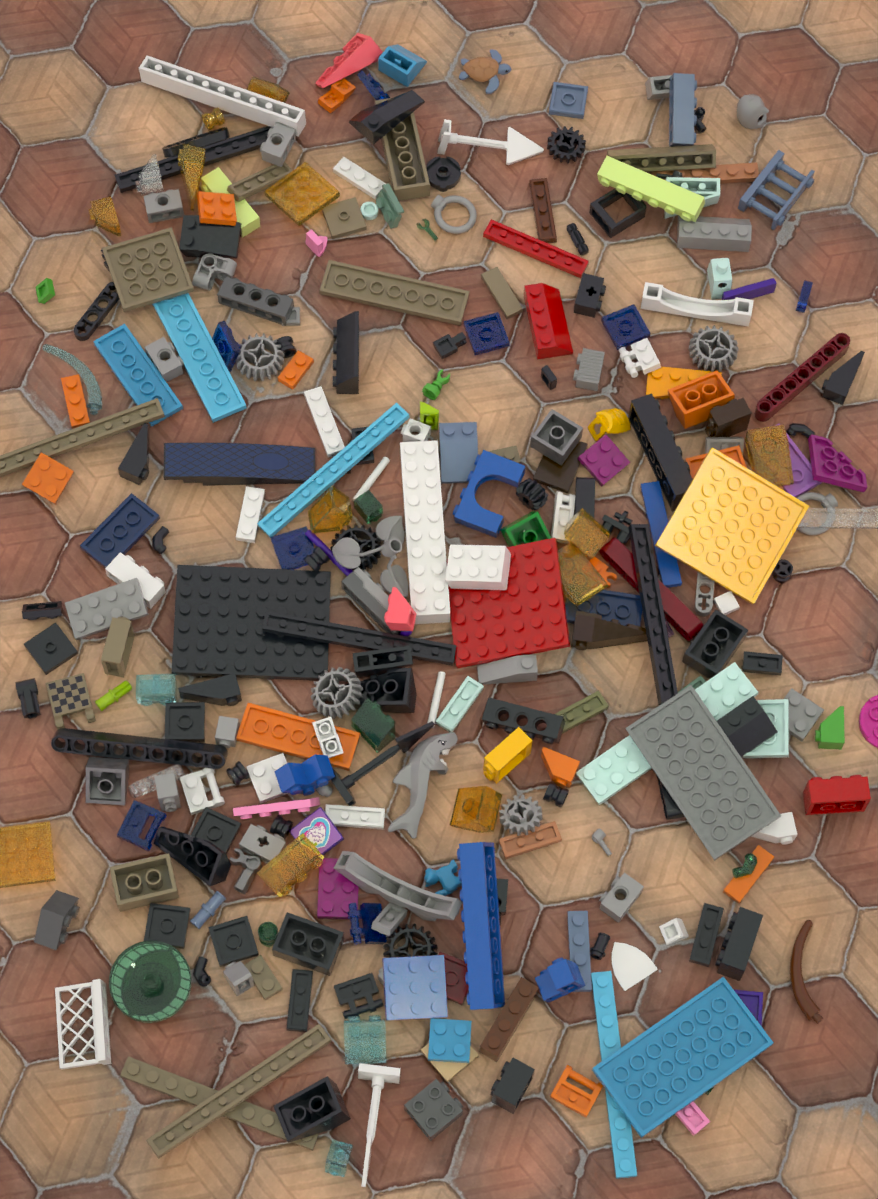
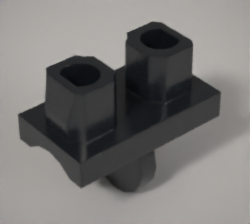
M624 511L623 514L618 512L614 514V517L619 519V521L604 515L602 518L604 522L600 531L610 536L613 529L616 528L620 530L617 539L621 543L626 544L630 539L628 527L623 524L631 525L633 520L627 518L629 514L627 511Z

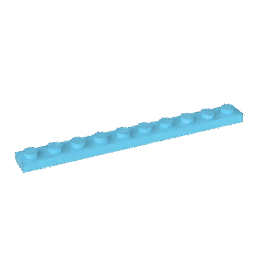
M395 403L257 523L258 527L272 538L410 418L409 414L398 403Z
M611 971L591 973L601 1062L621 1048ZM605 1089L616 1179L637 1177L631 1123Z

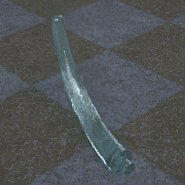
M44 344L42 346L43 351L61 358L79 373L88 393L87 407L91 409V414L96 415L98 410L102 409V394L93 373L82 361L60 348Z

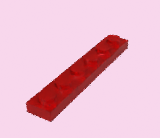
M492 219L483 233V237L578 278H582L589 265V261Z

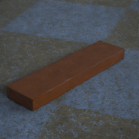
M547 178L529 180L538 239L546 243H556L557 236Z

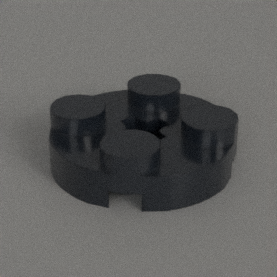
M435 157L426 166L430 186L441 192H446L448 189L455 187L460 181V165L451 157ZM440 171H447L446 175H440Z

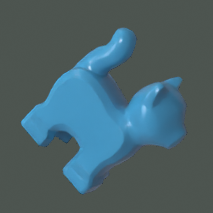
M454 859L450 861V864L438 870L426 869L424 876L425 886H432L439 881L443 890L435 893L443 896L454 893L462 886L459 876L454 875V873L458 872V866Z

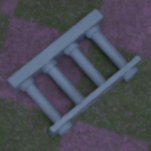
M780 150L777 151L744 193L738 209L742 212L748 207H753L773 219L772 230H775L778 225L781 226L786 218L785 215L805 189H809L815 180L813 179L815 171L811 170L807 176H804L784 164L783 158L785 153ZM776 170H782L802 183L796 189L776 177L775 172ZM772 182L792 194V196L786 201L767 190L765 184ZM762 194L782 206V209L777 214L755 201V197Z

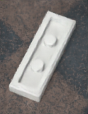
M326 804L325 813L335 826L384 830V808Z

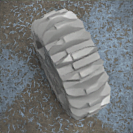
M714 325L710 329L706 326L705 330L700 328L698 333L695 332L693 338L690 339L689 356L693 358V364L698 363V369L704 367V371L710 369L711 372H714L717 369L718 372H721L722 368L727 370L737 359L738 343L737 340H734V335H729V330L724 332L722 327L716 329Z
M257 333L254 338L249 335L248 340L243 339L242 344H238V350L235 351L237 369L241 371L242 375L246 374L248 379L253 377L254 381L257 378H261L264 381V377L271 379V374L276 376L277 370L281 371L284 364V353L279 350L281 345H276L277 339L273 340L271 335L266 338L264 333L262 337H259ZM264 348H265V349H268V350L271 351L273 354H270V352L265 351Z
M338 667L337 670L331 668V672L324 670L325 675H318L320 680L313 681L316 686L311 688L313 706L327 718L330 716L332 719H335L338 716L342 719L344 713L349 716V711H355L354 705H360L358 699L363 697L361 681L354 672L347 668L345 670L342 667ZM339 681L348 682L349 685H340ZM325 701H333L334 705L325 704Z

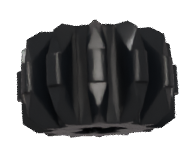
M529 478L518 485L516 495L528 509L531 508L535 511L546 504L548 494L536 480Z

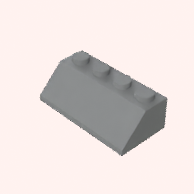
M678 215L677 248L749 252L752 232L750 219L698 216L696 222H688Z

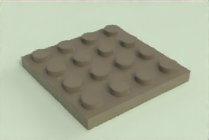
M172 227L102 248L124 312L194 291Z

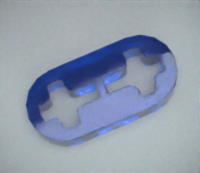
M804 280L796 311L805 313L813 282Z

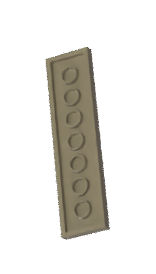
M332 260L328 261L319 290L322 295L460 326L470 293L467 290Z

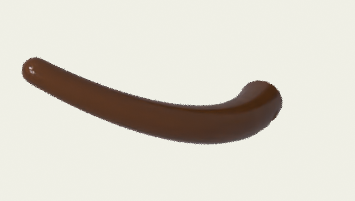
M806 920L797 935L792 949L790 981L794 997L802 1013L805 1014L809 1021L813 1019L818 1024L822 1021L823 1017L819 1014L820 1009L809 996L802 976L803 948L813 925L811 920Z

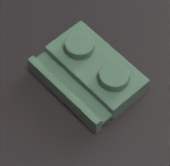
M383 184V189L378 194L376 204L383 213L384 219L390 228H397L402 218L401 213H404V210L390 184Z

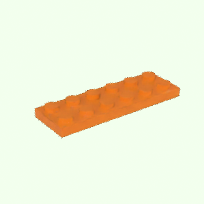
M247 703L236 741L303 759H309L315 754L323 755L312 722H315V720ZM334 726L344 753L330 757L331 766L350 771L359 742L360 732Z

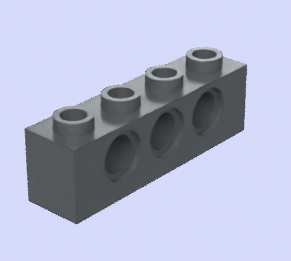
M225 277L217 294L219 304L281 325L283 323L284 326H286L287 320H289L294 308V301L291 297L274 293L270 289L259 288L252 283L241 282L237 278Z

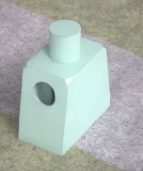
M729 258L710 260L707 273L712 300L722 299L723 292L731 290L732 274Z

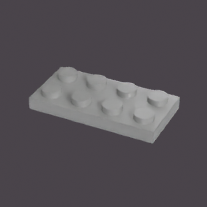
M137 578L65 603L76 640L109 629L112 617H125L133 621L149 615Z

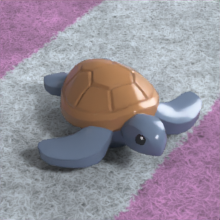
M491 49L490 55L492 58L477 57L470 61L465 58L461 59L464 71L460 73L459 79L465 80L470 77L479 82L489 80V85L485 91L486 94H492L499 87L497 74H508L511 72V67L508 64H500L502 61L501 55L497 50Z

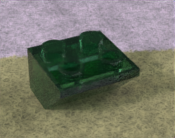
M367 698L351 719V726L357 732H360L361 737L379 753L395 739V721L390 715H385L381 711L382 708L376 701L372 702Z

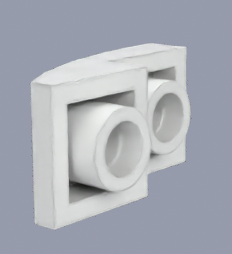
M328 717L312 722L323 755H328V758L343 754L344 752L332 718Z

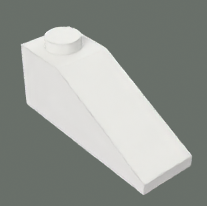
M792 812L781 813L780 818L751 837L772 843H781L782 845L792 843L797 836Z

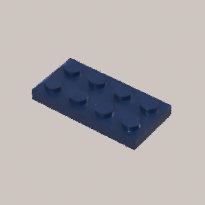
M131 493L80 545V548L106 568L120 552L125 555L160 519V515Z
M568 585L565 604L567 623L575 624L576 612L582 611L602 615V619L606 621H611L612 619L619 620V623L624 626L627 624L640 626L642 617L640 595Z

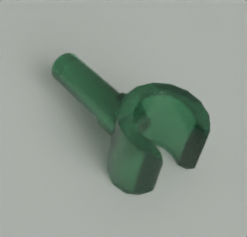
M422 219L425 222V227L417 223L418 229L428 232L434 241L438 239L429 227V220Z

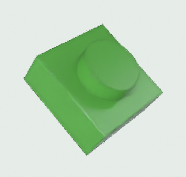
M46 278L35 287L39 303L45 304L55 296L52 279Z

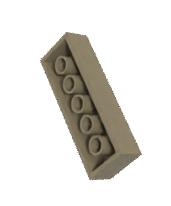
M391 98L375 100V105ZM413 112L381 138L391 187L398 201L430 196L429 178Z

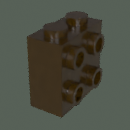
M744 398L733 399L726 405L715 406L711 409L705 427L708 437H730L747 430L752 412Z

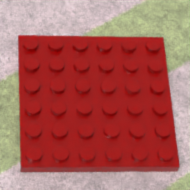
M556 538L507 547L511 553L507 590L451 589L448 585L457 668L489 663L518 655H530L570 647Z

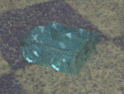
M371 1015L369 1020H360V1016H349L348 1020H344L345 1064L387 1063L385 1019H381L380 1015Z

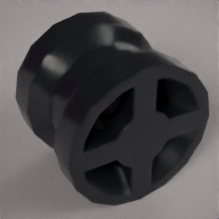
M291 336L277 339L276 345H281L279 350L283 351L284 358L292 357L297 352L296 347L293 346L294 342Z
M785 559L779 560L772 571L773 578L780 583L787 582L793 571L792 564Z
M240 761L235 763L233 768L226 770L227 775L236 786L243 779L250 778L249 773Z
M278 815L272 823L270 833L278 834L286 839L290 833L289 830L292 829L293 822L290 820L286 821L283 819V816Z

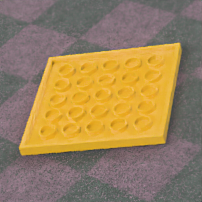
M712 447L655 546L749 603L754 604L808 510L809 505Z

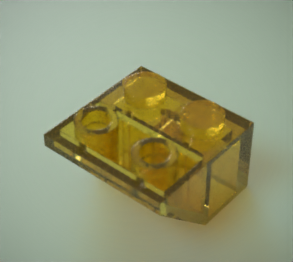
M583 508L568 521L564 531L565 539L569 543L577 545L579 551L585 557L589 556L591 559L595 557L610 534L607 529Z

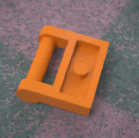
M567 1065L550 1098L587 1118L603 1085L600 1082L595 1083ZM569 1077L593 1090V1093L590 1095L566 1081Z

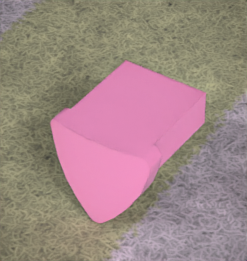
M311 229L306 233L305 243L320 257L326 249L327 237L317 236Z

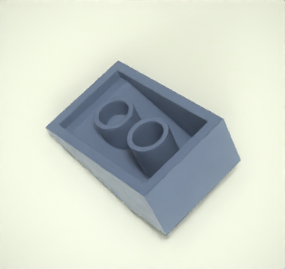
M477 422L439 423L441 484L469 483L467 479L470 472H474L476 468L474 463L478 455Z

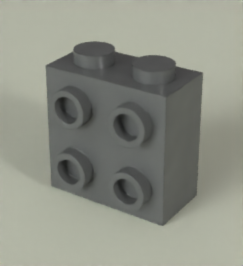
M437 1079L404 1104V1110L430 1141L463 1115V1105L456 1097L453 1099L448 1093L450 1090L443 1081L440 1083Z

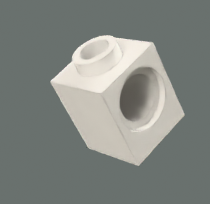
M410 418L408 424H404L401 430L403 442L428 441L431 435V426ZM412 432H418L419 434H418V435H412L411 433H412Z

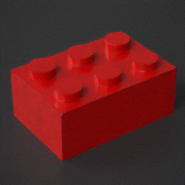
M857 774L850 776V778H842V776H833L830 779H822V777L811 778L808 780L803 791L805 815L864 812L871 800L868 776L862 777V775Z

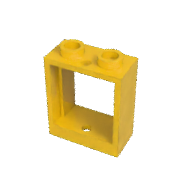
M518 727L484 757L483 774L489 781L493 780L496 784L500 782L531 754L532 740Z

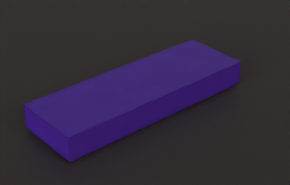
M775 278L725 291L723 292L722 300H732L736 297L753 299L774 293L777 283Z

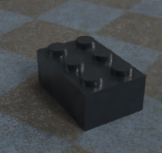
M715 609L684 653L682 662L708 679H711L724 670L745 640L748 629Z
M740 907L738 912H733L727 928L731 931L727 930L721 946L725 949H721L715 966H718V974L737 981L741 980L763 918L762 914Z
M287 912L272 948L273 956L330 976L344 941V932Z

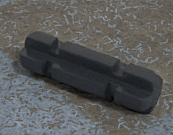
M575 223L567 225V232L571 235L570 237L575 247L578 248L581 256L588 254L589 248L584 244L585 241L580 231L577 230L578 228Z

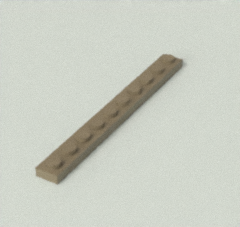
M156 398L0 456V477L34 465L41 452L50 458H54L139 427L144 423L147 424L163 418L165 415L160 402Z
M320 1024L316 1025L148 1138V1145L157 1158H161L331 1042L330 1037Z
M129 1056L120 1074V1077L194 1106L199 1105L218 1092V1090ZM243 1101L223 1115V1117L287 1141L278 1116L273 1111ZM319 1134L291 1143L313 1151Z

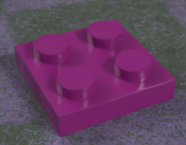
M604 435L577 458L601 487L630 463L607 435Z

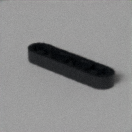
M223 127L169 144L162 148L164 157H172L230 137L228 128Z
M113 282L105 286L75 325L74 335L77 340H88L118 302L117 292L111 294L110 291L116 289ZM102 301L108 303V306L105 308H101L98 305ZM90 315L98 316L97 320L92 322L88 320V317ZM85 329L86 333L82 332L79 334V330L83 331Z

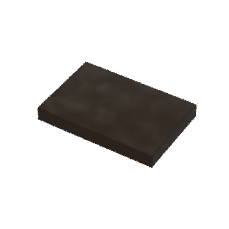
M579 441L562 466L543 455L533 480L568 493L581 463L577 458L586 451L588 444Z

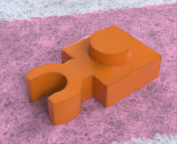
M595 556L582 569V573L597 583L599 580H602L606 588L611 587V583L607 579L617 580L616 574L607 572L609 567Z

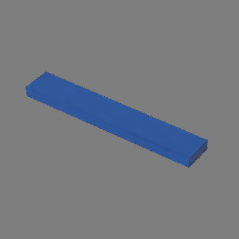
M659 481L642 483L640 488L661 582L667 588L681 586L682 581L677 559L655 546L668 523Z

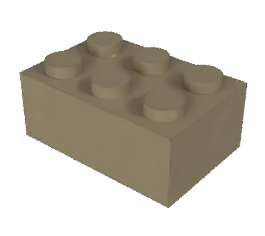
M169 853L110 867L117 906L120 912L147 906L150 903L156 904L179 898Z

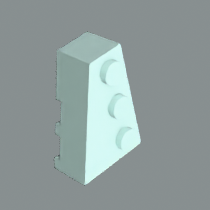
M666 177V181L705 198L704 207L717 204L719 201L720 178ZM664 210V219L677 215L675 213L673 215L669 214Z

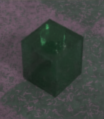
M370 490L354 500L355 510L367 524L381 518L383 506Z

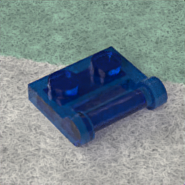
M134 800L117 833V837L150 851L152 847L151 842L161 822L165 820L167 815L162 811ZM149 816L155 817L145 839H140L139 837Z

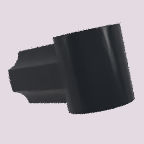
M35 678L15 682L24 718L32 719L41 715Z

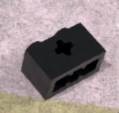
M583 273L573 313L595 318L596 311L600 312L602 305L600 296H604L606 286L603 285L604 278Z

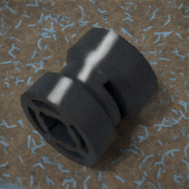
M318 546L313 549L311 555H307L304 558V561L316 573L321 569L322 564L330 560Z
M550 782L543 800L547 802L555 801V805L562 808L569 790L566 788L559 789L557 784Z

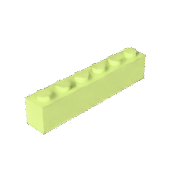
M606 156L597 173L598 181L603 186L614 187L622 194L628 193L636 200H644L652 207L663 208L669 214L673 215L675 213L688 222H696L705 205V198L609 156Z

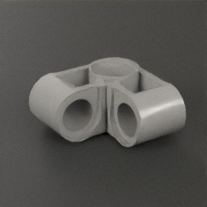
M210 253L205 254L201 258L194 274L192 285L210 291L215 278L224 281L225 277L233 278L237 263L230 258H223Z

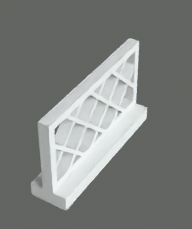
M101 979L92 980L93 982L55 988L59 1067L61 1070L96 1064H111L106 983ZM91 988V996L87 1001L79 997L84 989ZM70 991L73 997L65 1004L61 1001V992ZM76 998L84 1003L77 1013L70 1008ZM87 1006L92 1009L93 1014L88 1021L80 1016ZM67 1010L75 1015L68 1024L64 1023L62 1019ZM79 1018L86 1024L77 1033L71 1026ZM88 1027L94 1030V1035L89 1042L81 1036ZM68 1030L76 1035L69 1045L64 1042V1035ZM79 1038L86 1043L80 1053L72 1048ZM89 1047L95 1050V1059L86 1060L83 1057ZM69 1050L73 1051L77 1057L72 1063H65V1055Z

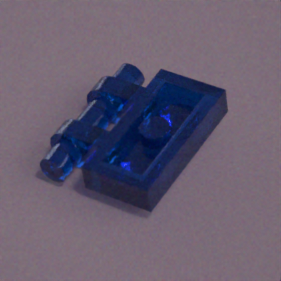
M361 71L357 74L375 100L390 98L383 91L381 84L376 82L370 73L367 75L364 71Z
M356 903L348 904L349 912L347 913L348 919L351 921L352 929H350V935L353 937V943L361 944V936H364L365 944L383 945L386 943L385 934L371 929L372 922L382 912L381 903H363L360 905L361 910H357ZM358 919H362L363 928L359 927Z

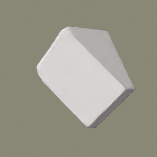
M675 918L659 926L666 945L689 937L680 918Z

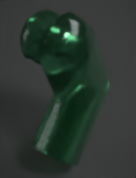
M746 854L743 866L732 869L734 878L753 873L757 865V857L754 854Z

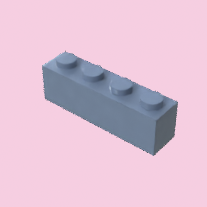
M673 73L670 77L669 147L690 146L696 142L694 126L697 122V116L694 115V108L697 105V98L694 97V91L697 89V80H695V74Z

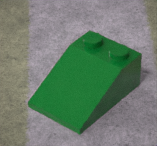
M532 511L500 529L509 547L551 538L543 520L536 511ZM558 551V554H559V562H560V564H561V563H563L564 561H563V559H562V557H561V555H560V553H559V551Z

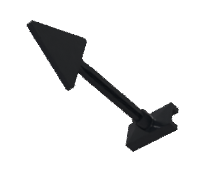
M433 721L396 738V746L390 747L362 768L343 779L333 769L335 777L331 781L349 806H353L356 803L349 789L355 785V782L396 755L399 750L406 753L435 725Z

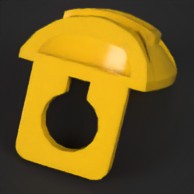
M617 408L596 412V418L588 426V430L595 441L600 440L606 432L609 434H619L631 430L627 415L623 410ZM601 423L600 433L597 434L594 427L596 424Z

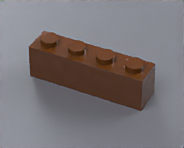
M523 977L520 978L480 1045V1053L495 1062L499 1060L537 996L538 986Z

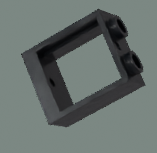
M615 188L590 203L589 213L606 234L612 238L643 219L646 213V204L643 200H636L632 195L628 193L622 194ZM623 197L635 212L615 223L604 208Z

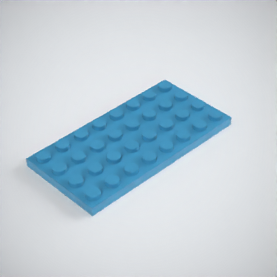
M723 976L594 1066L592 1071L642 1138L772 1046L774 1042Z

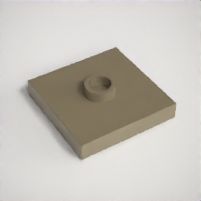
M356 197L322 206V212L332 239L367 230Z

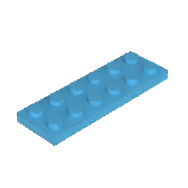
M126 324L93 341L94 346L136 406L158 398L165 417L149 422L151 427L183 409L181 402L164 378H162Z

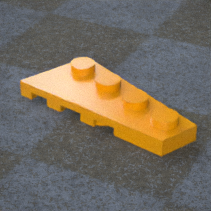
M661 367L647 373L646 395L652 394L654 399H668L669 389L712 372Z

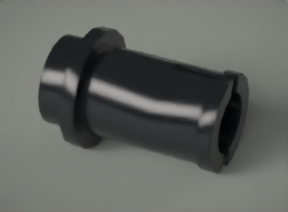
M601 932L598 933L594 947L590 949V956L592 958L602 960V957H605V949L610 940L609 935Z

